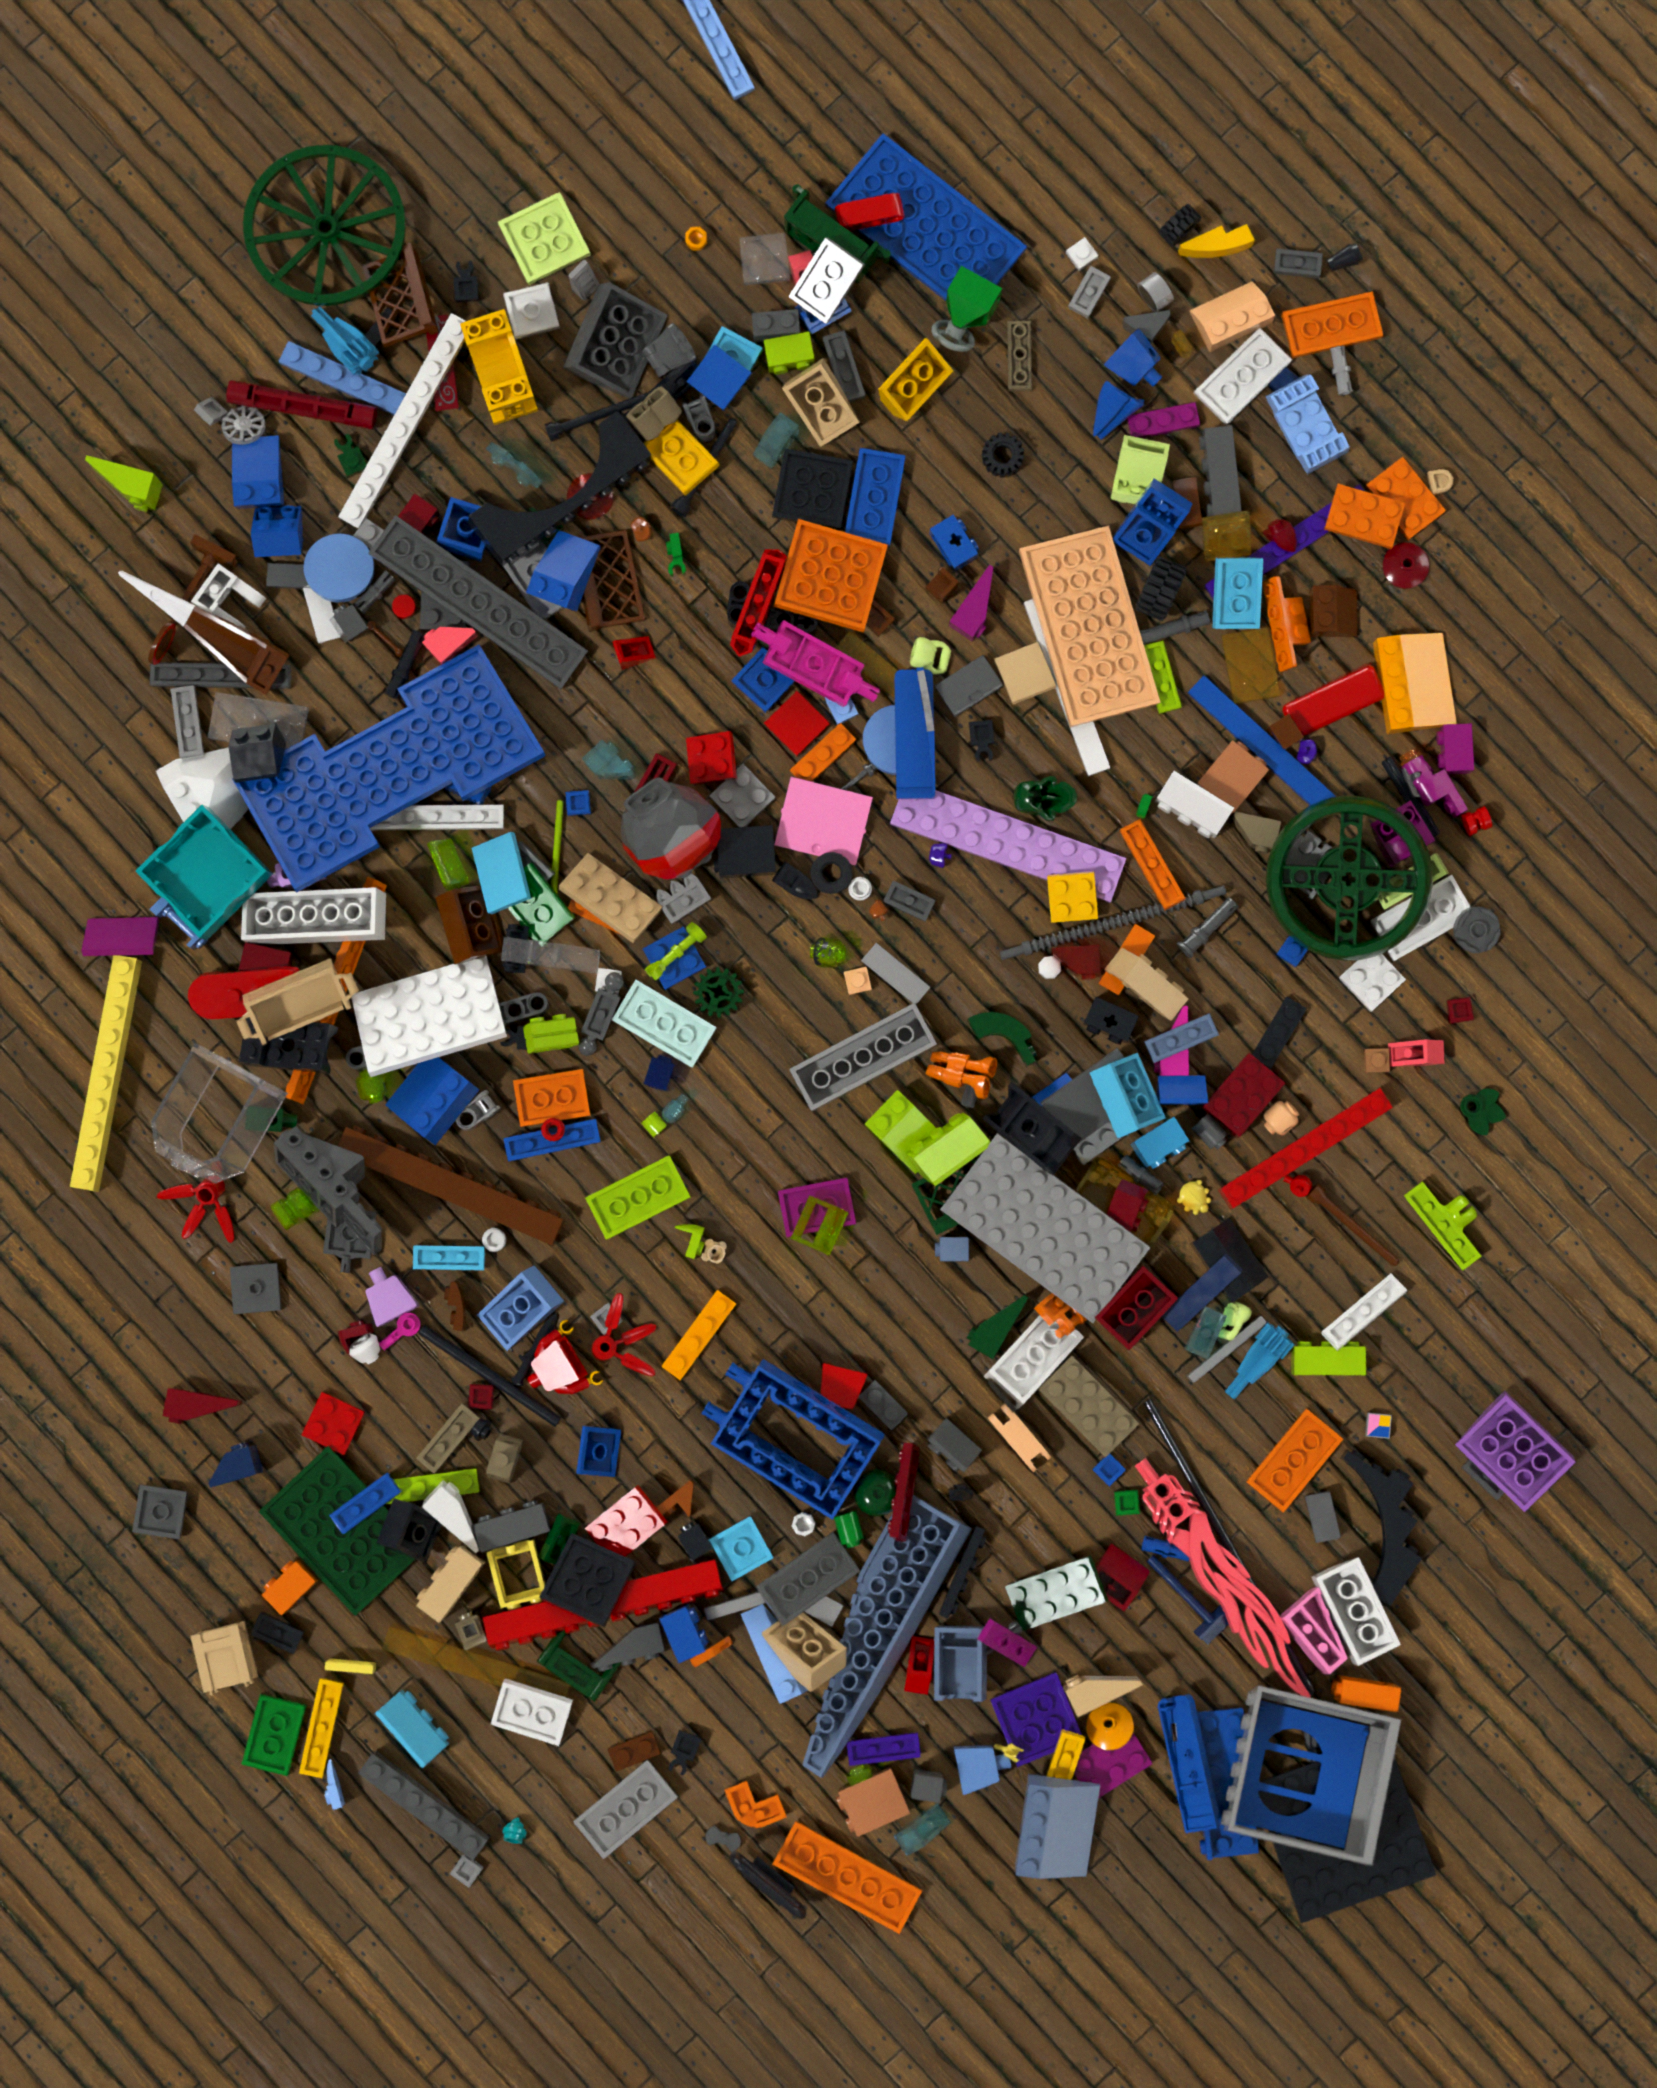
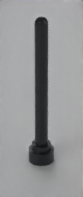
M648 392L560 424L553 421L544 424L550 442L560 439L559 436H562L563 432L608 417L616 411L621 412L632 408Z
M735 418L728 420L709 451L715 459L737 425ZM701 483L686 496L683 494L682 497L679 496L678 499H675L670 508L678 515L686 517L691 510L690 501Z

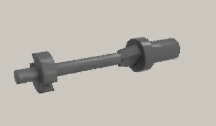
M872 763L864 764L862 766L864 770L841 789L847 790L867 775L872 777L877 768Z

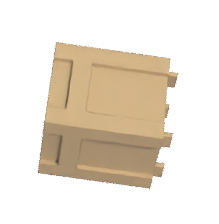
M246 1621L198 1632L191 1636L203 1693L209 1692L210 1696L214 1695L213 1690H215V1693H218L220 1688L241 1683L248 1687L249 1682L250 1684L254 1683L253 1679L258 1677Z

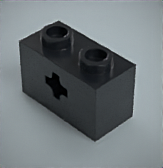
M1095 997L1083 1025L1087 1026V1031L1095 1035H1099L1101 1032L1109 1036V1041L1121 1045V1042L1125 1044L1128 1042L1139 1016ZM1109 1017H1113V1023H1115L1116 1026L1112 1025L1110 1028L1106 1027L1107 1022L1103 1020L1108 1019Z

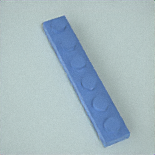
M288 341L279 359V363L287 368L392 415H395L406 395L363 374L358 375L356 373L353 375L347 367Z

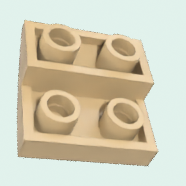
M1038 642L994 659L1013 705L1056 688Z

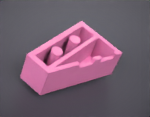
M1314 1587L1284 1611L1280 1618L1287 1632L1322 1674H1331L1347 1660V1656L1329 1617L1330 1613L1328 1608L1326 1609L1320 1588Z

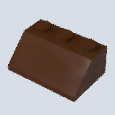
M481 885L452 889L435 897L455 965L485 956L490 957L504 953L507 950L496 913L489 914L487 912Z

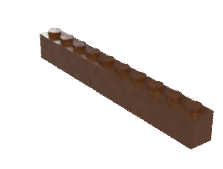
M355 1125L352 1129L345 1128L338 1147L362 1155L364 1166L554 1246L565 1221L560 1218L561 1213L548 1208L547 1212L538 1209L540 1204L526 1199L525 1203L517 1200V1194L508 1190L500 1193L495 1190L496 1185L483 1180L481 1185L473 1181L475 1176L463 1171L460 1175L451 1172L453 1167L442 1162L439 1163V1166L430 1163V1157L418 1153L417 1157L408 1153L409 1148L400 1144L392 1147L387 1144L388 1139L376 1134L374 1138L366 1136L367 1130Z

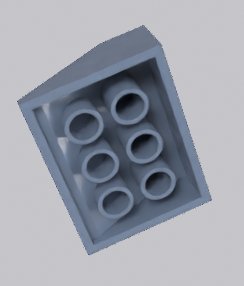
M1028 1774L1015 1861L1016 1876L1045 1879L1087 1875L1100 1784Z

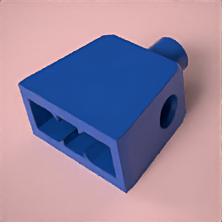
M1139 328L1129 336L1104 364L1111 371L1134 386L1144 378L1154 387L1162 378L1153 368L1161 358Z

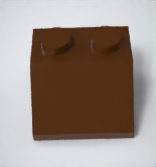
M1313 585L1309 591L1310 637H1357V590L1338 585Z

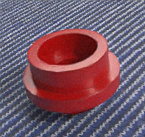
M549 1118L542 1124L541 1132L545 1139L554 1142L564 1136L565 1126L561 1120ZM552 1125L558 1128L555 1134L549 1132V1128Z

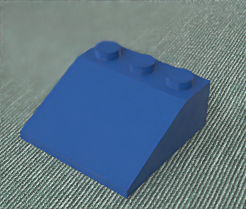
M437 1057L418 1063L385 1105L420 1135L436 1145L480 1089Z

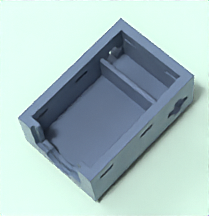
M939 1625L935 1627L934 1700L943 1701L945 1699L963 1698L973 1699L974 1702H982L987 1699V1645L977 1639L985 1626Z

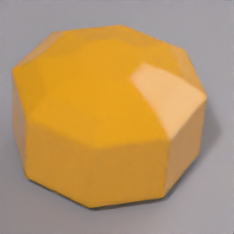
M691 227L685 233L686 245L692 251L702 250L707 245V233L701 227Z

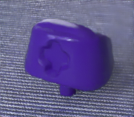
M1306 739L1300 742L1297 760L1303 764H1311L1316 758L1317 748L1313 740Z
M946 843L933 844L931 847L929 860L932 865L944 868V858L951 859V854H946L948 848Z

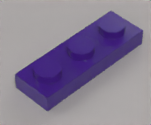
M918 1732L849 1740L847 1742L849 1766L921 1757Z

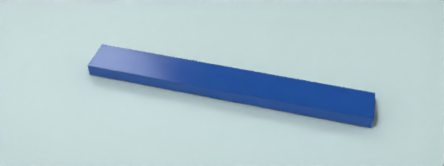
M1204 675L1188 691L1187 694L1237 740L1243 743L1250 752L1263 759L1267 763V767L1309 806L1321 800L1336 797Z

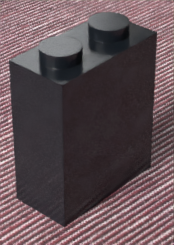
M773 825L721 829L720 839L715 849H718V859H714V871L719 873L720 879L776 874Z

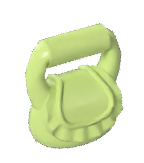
M918 637L912 648L910 664L915 668L923 667L931 671L933 675L943 674L947 671L951 649L942 641ZM941 647L943 649L938 669L932 667L937 648Z
M1236 1301L1224 1308V1318L1216 1332L1219 1338L1233 1340L1242 1325L1248 1321L1252 1314V1310L1249 1307ZM1227 1326L1234 1327L1232 1331L1225 1330Z

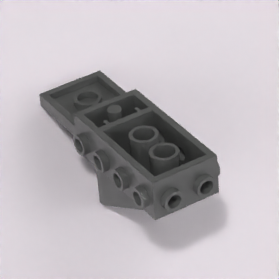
M297 1126L291 1130H285L278 1140L274 1142L275 1162L336 1228L345 1223L373 1255L382 1250V1228L375 1219L370 1220L364 1207L358 1202V1188L356 1184L365 1178L364 1158L362 1155L303 1134Z

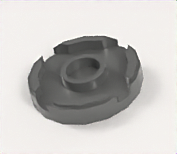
M1475 906L1463 910L1457 916L1453 925V935L1456 943L1462 949L1471 953H1482L1490 950L1498 942L1501 928H1499L1498 917L1491 910Z

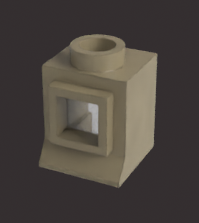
M472 1611L458 1617L460 1621L456 1622L455 1626L465 1651L487 1642L485 1627L479 1613L473 1615Z

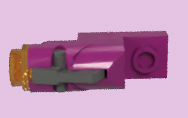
M1416 748L1399 757L1402 773L1412 797L1420 798L1426 806L1443 799L1446 812L1451 814L1453 818L1468 810L1445 769L1433 775L1432 772L1434 770L1425 761L1421 752H1417Z

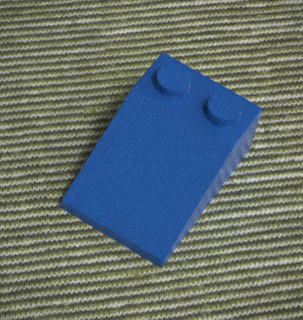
M279 435L263 436L245 445L232 443L233 502L236 508L284 506Z
M559 530L536 566L526 593L577 612L601 546Z

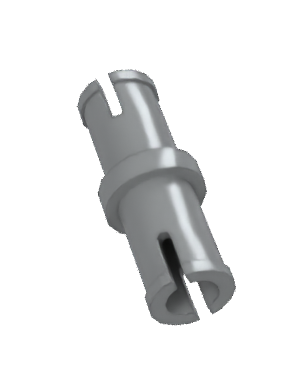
M1345 346L1331 348L1330 352L1334 366L1332 374L1336 377L1338 395L1350 394L1353 392L1349 376L1351 368L1347 365Z

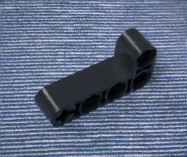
M742 581L734 583L729 592L727 618L729 625L734 629L737 622L732 620L731 617L735 612L742 611L747 597L746 595L743 599H738L734 596V593L739 589H743L748 595L750 589L749 585ZM770 608L767 621L764 624L765 627L777 632L779 628L778 620L780 618H789L790 624L795 626L794 618H798L797 628L813 636L818 629L817 619L778 608ZM806 620H810L811 625L809 629L804 628Z

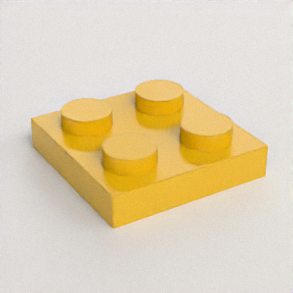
M1094 871L1047 875L1051 923L1098 919Z

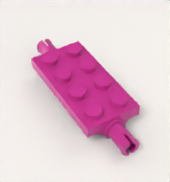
M786 621L780 623L777 632L770 630L759 622L753 630L755 632L752 631L751 636L769 645L763 664L842 707L847 705L850 696L855 693L862 695L871 702L876 700L878 696L876 693L879 694L880 689L863 681V677H861V671L864 667L863 663Z

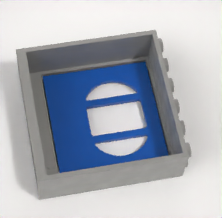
M1256 1686L1253 1690L1248 1691L1246 1705L1249 1706L1248 1714L1243 1715L1241 1729H1244L1243 1738L1238 1739L1236 1753H1239L1238 1762H1233L1231 1777H1234L1233 1786H1228L1226 1801H1229L1228 1810H1223L1221 1825H1224L1223 1830L1364 1865H1372L1401 1720L1262 1686ZM1261 1698H1262V1699H1266V1700H1270V1701H1275V1702H1279V1703H1283V1704H1287V1705H1291V1706H1295V1707H1300V1708H1304V1709H1308V1710H1312V1711H1316V1712H1320V1713H1325V1714H1329V1715H1333V1716H1337V1717H1341V1718H1345V1719H1349V1720H1354V1721H1358V1722H1362V1723H1366V1724H1370V1725H1369V1726H1365V1725H1361V1724H1357V1723H1353V1722H1349V1721H1345V1720H1340V1719H1336V1718H1332V1717H1328V1716H1324V1715H1320V1714H1315V1713H1311V1712H1307V1711H1303V1710H1299V1709H1295V1708H1290V1707H1286V1706H1282V1705H1278V1704H1274V1703H1270V1702H1266V1701H1260V1700H1261ZM1298 1729L1308 1733L1317 1741L1322 1754L1270 1743L1269 1738L1281 1730ZM1265 1750L1320 1762L1321 1767L1315 1795L1260 1783L1259 1778ZM1261 1790L1310 1802L1311 1806L1301 1814L1282 1816L1272 1812L1263 1804L1258 1791ZM1235 1822L1282 1833V1836L1236 1825ZM1296 1837L1303 1838V1839H1308V1840H1312V1841H1316V1842H1320V1843H1324V1844H1328V1845H1332V1846H1337V1847H1341V1848H1344V1847H1345V1850L1343 1851V1850H1339V1849H1335V1848H1331V1847H1327V1846H1323V1845H1318V1844H1314V1843H1310V1842L1298 1840V1839H1296Z

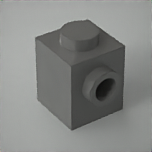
M345 605L340 606L333 611L335 616L330 619V622L344 643H347L368 628L353 605L347 608Z

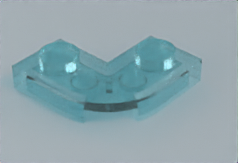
M493 442L487 446L486 450L492 455L490 459L500 467L505 465L511 468L518 475L516 479L524 486L531 485L538 488L543 482L523 462H518L514 459L508 450Z

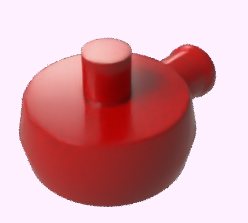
M1286 1175L1283 1181L1290 1184V1190L1294 1195L1305 1197L1311 1192L1312 1182L1307 1176L1297 1175L1292 1178Z

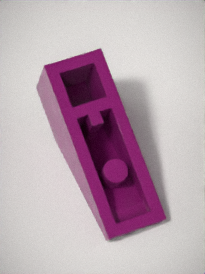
M991 565L987 567L949 621L951 628L971 642L975 636L980 638L986 629L984 624L993 573Z

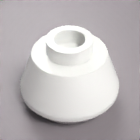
M369 1333L361 1336L349 1348L350 1356L360 1363L366 1362L370 1364L379 1357L380 1346L378 1338L374 1334Z

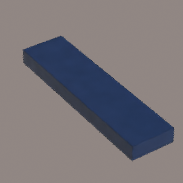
M1226 1253L1190 1286L1162 1317L1178 1332L1243 1270Z

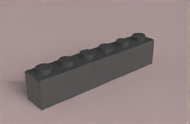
M378 1751L372 1753L358 1772V1774L471 1860H474L490 1838L481 1829Z

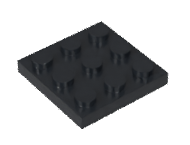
M785 448L772 518L797 522L798 519L828 528L841 530L853 460Z
M571 1533L540 1595V1599L605 1628L636 1566V1562Z

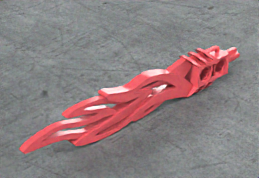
M1146 1458L1137 1463L1135 1468L1148 1484V1486L1142 1489L1145 1492L1143 1494V1501L1153 1513V1521L1155 1524L1157 1522L1160 1523V1530L1163 1534L1166 1531L1168 1542L1174 1544L1189 1557L1198 1582L1209 1595L1220 1603L1231 1631L1234 1634L1238 1633L1248 1651L1262 1667L1269 1668L1255 1635L1256 1633L1266 1648L1277 1675L1296 1694L1311 1698L1287 1655L1285 1644H1289L1291 1641L1280 1616L1268 1598L1247 1580L1250 1578V1575L1243 1565L1229 1551L1216 1542L1207 1519V1514L1197 1508L1201 1507L1199 1503L1192 1501L1190 1498L1194 1496L1191 1492L1183 1489L1175 1476H1167L1165 1473L1159 1477ZM1158 1485H1162L1166 1489L1165 1497L1157 1495L1156 1487ZM1173 1504L1177 1505L1180 1509L1178 1517L1173 1516L1170 1512V1507ZM1190 1516L1188 1531L1175 1528L1176 1525ZM1201 1543L1212 1562L1218 1567L1225 1578L1211 1571L1203 1555ZM1227 1559L1231 1561L1236 1567H1232L1231 1564L1227 1561ZM1204 1571L1207 1573V1575H1208V1576L1210 1577V1579L1212 1580V1582H1213L1215 1588L1212 1586V1584H1211V1583L1209 1582V1580L1207 1579L1206 1575L1204 1574ZM1235 1598L1246 1606L1244 1619L1254 1648L1245 1632ZM1253 1614H1255L1272 1633L1282 1662L1293 1682L1285 1675V1673L1281 1669L1279 1663L1277 1662V1658L1269 1638L1267 1637L1262 1627L1258 1624Z

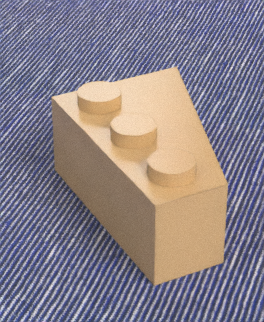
M1121 948L1104 970L1117 977L1125 987H1129L1141 1000L1161 1016L1172 1021L1188 1000L1182 994L1184 989L1174 981L1169 983L1166 980L1168 975L1159 968L1154 970L1150 966L1152 962L1141 954L1138 957Z

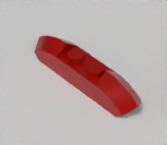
M765 549L733 632L730 646L739 657L753 652L758 639L751 636L752 631L755 632L753 629L758 622L764 626L788 557L779 549Z

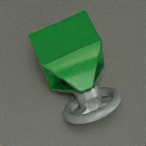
M961 266L947 289L946 304L951 319L939 320L932 325L931 331L934 338L941 345L954 351L965 352L971 350L975 345V339L967 328L986 326L1000 303L1002 288ZM940 327H947L946 330L939 329ZM963 335L968 340L967 344L962 340ZM944 337L950 339L951 341H954L955 343L948 341Z

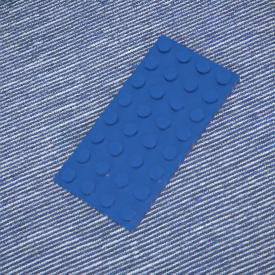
M884 133L825 202V206L836 214L835 207L839 204L890 193H899L905 215L904 219L856 231L872 244L878 241L884 249H888L891 252V259L945 301L947 299V289L961 266L997 285L1027 249L1025 244Z

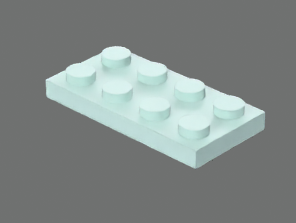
M638 980L634 981L612 1018V1021L691 1068L694 1067L717 1027Z

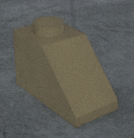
M1234 812L1232 821L1249 847L1255 848V852L1269 854L1279 834L1281 821Z

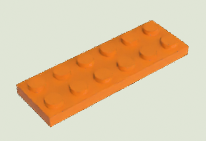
M796 1820L773 1862L774 1866L900 1934L922 1892V1889Z

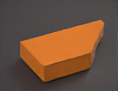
M730 1636L711 1645L705 1652L690 1658L692 1665L697 1667L733 1645Z

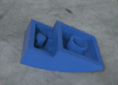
M1153 478L1113 537V542L1150 566L1173 537L1178 526L1190 512L1193 503Z

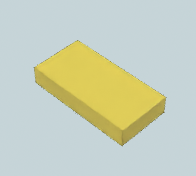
M330 1658L325 1661V1670L373 1674L376 1671V1663Z

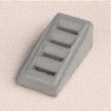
M583 260L569 274L571 288L582 300H587L599 286V282L586 260Z

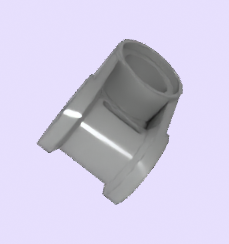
M484 1090L472 1099L456 1119L457 1125L462 1130L471 1131L501 1109L489 1097L488 1090ZM483 1101L487 1104L489 1109L485 1107V1105L482 1103ZM464 1114H471L473 1122L468 1126L462 1125L461 1117Z

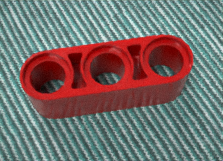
M890 193L846 202L835 207L837 222L849 231L894 223L905 218L899 193Z

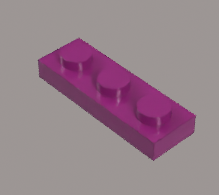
M1195 402L1134 414L1127 418L1130 436L1147 438L1200 426Z

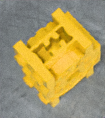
M505 309L460 323L494 425L538 411Z

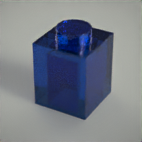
M658 1055V1058L652 1057L643 1084L667 1093L675 1069V1064L671 1063L672 1059L662 1055Z

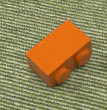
M290 1560L280 1570L283 1574L277 1580L273 1577L264 1586L266 1591L262 1596L281 1616L319 1580L300 1560L294 1563Z

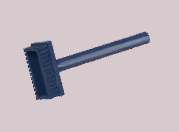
M1152 1555L1146 1562L1203 1618L1204 1621L1193 1632L1209 1645L1214 1640L1213 1638H1216L1220 1631L1222 1632V1629L1224 1630L1229 1625L1222 1606L1219 1605L1210 1613Z

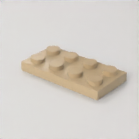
M589 853L584 856L559 885L560 891L633 944L662 911L661 905Z

